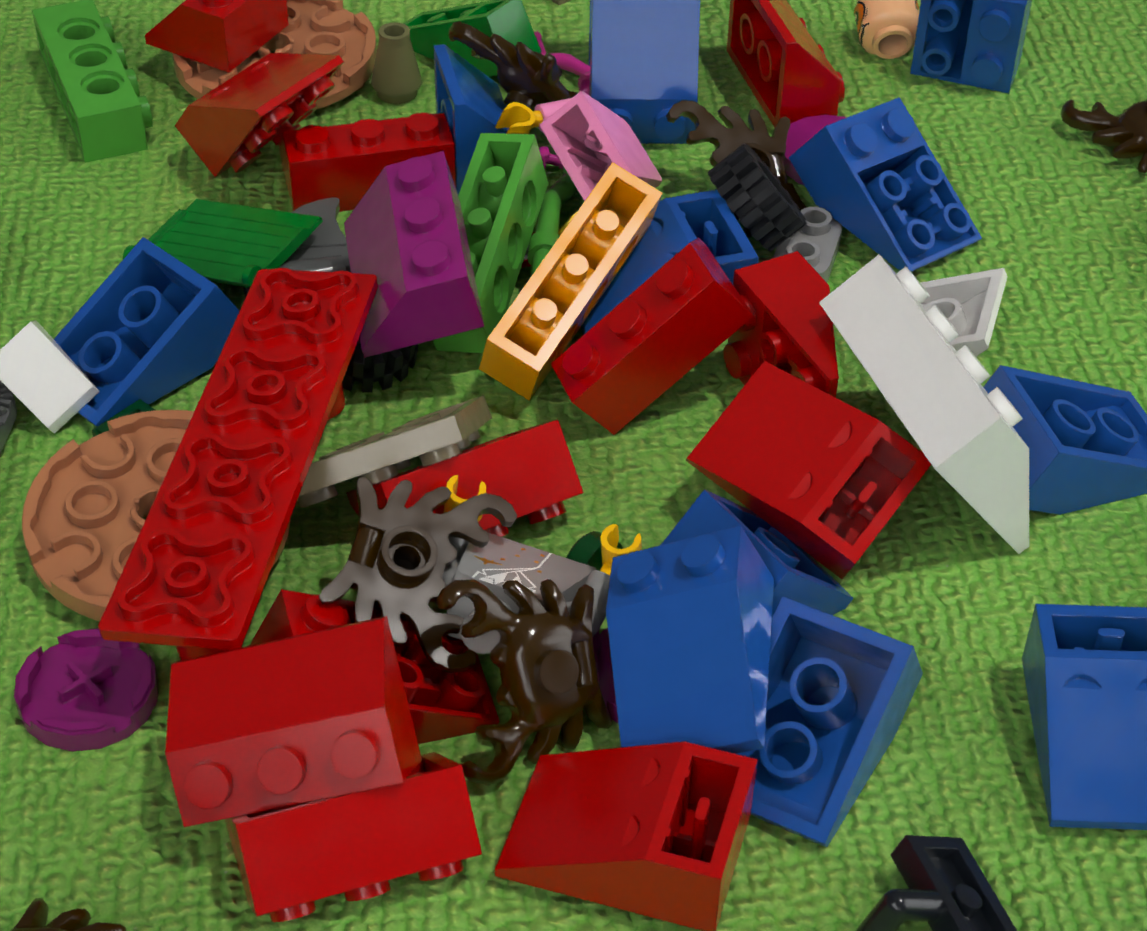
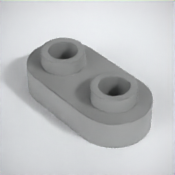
M807 207L801 210L807 224L776 248L774 258L798 251L816 272L828 282L840 246L842 225L833 219L830 212L826 209Z

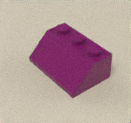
M444 151L421 157H413L406 161L385 166L344 222L351 273L374 274L377 277L378 283L376 295L360 334L361 349L365 358L484 327L461 203Z

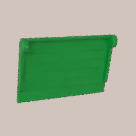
M196 199L187 209H179L148 240L211 282L250 288L259 270L279 268L317 229L323 220L319 216ZM129 245L128 247H126L123 253V259L135 247V245Z

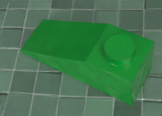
M490 0L419 13L403 23L410 29V40L414 52L434 60V45L445 44L486 76H497V79V66L495 63L471 56L472 49L458 40L452 42L449 39L448 32L453 22L468 24L488 37H491L492 34H497L514 46H516L517 42H522L532 51L542 52L522 0Z

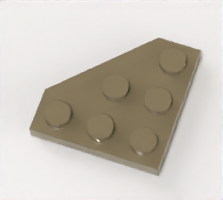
M482 395L429 413L392 429L390 433H377L319 457V461L311 463L298 497L300 507H307L338 495L335 484L357 476L358 478L366 477L372 484L392 478L399 474V470L411 466L409 459L420 456L423 466H428L460 454L461 449L470 446L471 441L480 438L478 429L492 419L485 396Z

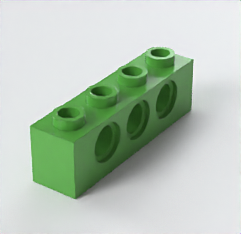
M81 0L33 9L32 14L41 58L85 163L148 150L145 128L153 127L150 106L145 95L140 96L133 68L127 69L121 42H115L109 16L100 17L93 0Z
M481 133L458 197L461 203L484 327L433 340L437 351L483 353L487 338L508 309L548 187V180L535 134Z

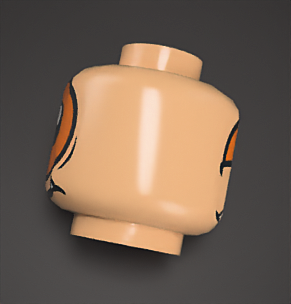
M917 0L857 1L854 14L859 43L867 53L875 54L883 59H895L905 55L914 47L919 18Z

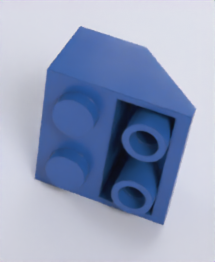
M921 0L910 74L1009 94L1021 61L1032 0Z

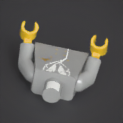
M459 475L452 476L447 482L446 487L452 493L444 505V513L451 511L468 500L456 495ZM483 481L480 483L478 495L486 493V485ZM483 514L478 517V522L481 520ZM612 524L606 527L600 537L602 567L600 571L596 570L597 568L491 533H489L488 544L483 548L474 546L462 538H448L449 542L457 550V557L453 563L445 567L442 578L446 586L454 580H476L487 586L514 613H518L519 607L504 593L502 586L508 580L520 582L535 594L544 607L540 592L541 581L551 579L563 594L569 615L572 601L578 589L587 584L594 588L592 636H594L606 617L613 557L642 550L641 534L638 533L631 546L617 549L619 542L618 525ZM468 597L460 598L452 609H444L447 611V614L458 615L464 618L460 632L448 635L462 640L470 650L481 654L490 653L500 642L501 636L496 630L475 638H464L461 635L462 626L473 618L475 612L474 604Z

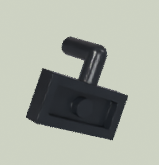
M905 835L890 854L908 889L896 888L887 891L856 929V931H897L904 921H927L932 931H1017L962 838Z

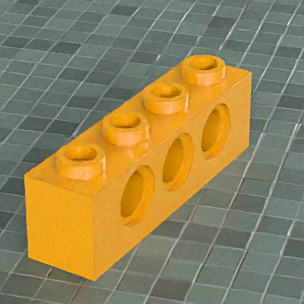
M612 162L487 338L479 370L530 401L552 369L551 363L564 352L650 227L663 193Z

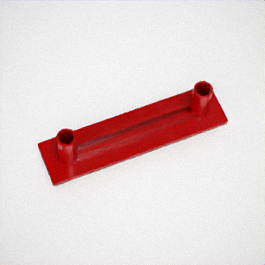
M288 268L261 269L257 272L98 624L103 640L176 646L180 661L241 648L328 419L341 413L345 407L342 381L378 289L376 275L351 273L348 271H299Z

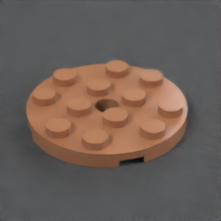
M287 0L289 25L230 73L172 53L174 70L177 79L184 89L193 97L199 99L268 55L270 51L291 54L339 55L344 63L331 78L335 87L323 98L315 102L318 106L317 109L346 98L364 86V83L371 76L374 69L377 53L375 30L363 12L353 14L344 9L343 0Z
M153 410L107 421L108 431L92 437L80 445L74 439L58 450L41 468L31 484L23 506L22 532L30 563L36 576L46 590L64 606L90 619L101 620L145 522L143 517L148 515L194 411ZM291 518L272 567L284 549L289 534Z

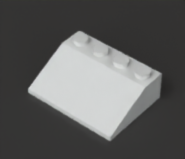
M878 254L821 300L819 304L934 469L1020 554L1029 547V448L1013 426L1023 418L998 387L990 393L986 392L981 383L988 379L990 374L966 345L956 352L950 342L957 338L959 333L936 305L927 311L924 309L921 303L930 295L912 272L905 266L898 273H895Z

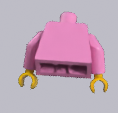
M580 91L573 98L538 104L535 107V111H532L522 103H509L495 126L497 129L509 128L506 134H529L532 128L538 127L545 134L584 201L612 162L654 188L658 187L662 182L659 172L630 125L623 118L583 91ZM574 213L569 218V220L563 225V227L559 230V236L565 230V228L570 223V221L576 213Z

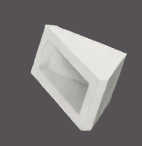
M36 320L29 322L0 349V381L54 434L100 392Z

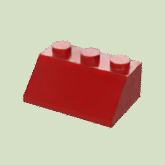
M730 0L726 51L774 128L780 118L785 116L790 119V124L805 117L819 115L837 116L838 104L844 100L845 96L843 78L838 71L835 72L825 57L822 46L816 44L807 31L804 20L798 18L788 1Z
M415 113L409 117L386 120L362 119L351 124L325 127L309 125L299 130L282 131L279 144L280 157L293 211L302 205L332 197L340 199L339 212L354 210L385 166L444 151L456 187L455 143L445 113Z
M698 237L686 245L551 363V366L571 402L615 435L754 315L709 248Z
M558 419L515 431L460 451V454L428 466L421 465L401 472L387 480L372 484L377 494L378 509H383L391 492L405 479L412 482V491L405 504L406 508L413 506L426 493L441 486L446 487L447 482L454 475H459L456 495L462 499H470L473 496H477L480 483L483 481L486 485L487 494L501 496L513 506L517 518L527 514L530 524L542 522L567 512L563 501L584 493ZM357 489L346 492L350 505L359 517ZM445 504L435 509L433 513L443 514ZM483 514L478 522L479 526L488 533L500 537L509 534L508 528L502 526L499 519L492 514Z
M387 616L176 661L171 664L165 755L184 827L399 784L407 779L422 761Z
M431 752L421 755L422 761L403 783L225 819L248 904L255 915L260 916L269 913L272 922L289 921L316 911L314 900L343 892L346 901L365 900L390 891L389 880L418 872L419 880L430 881L449 877L463 871L462 860L482 855L462 765L438 753Z

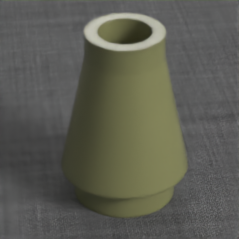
M398 22L387 23L379 28V43L371 79V85L377 91L379 99L391 104H402L413 100L422 85L421 74L410 40V29L407 25Z

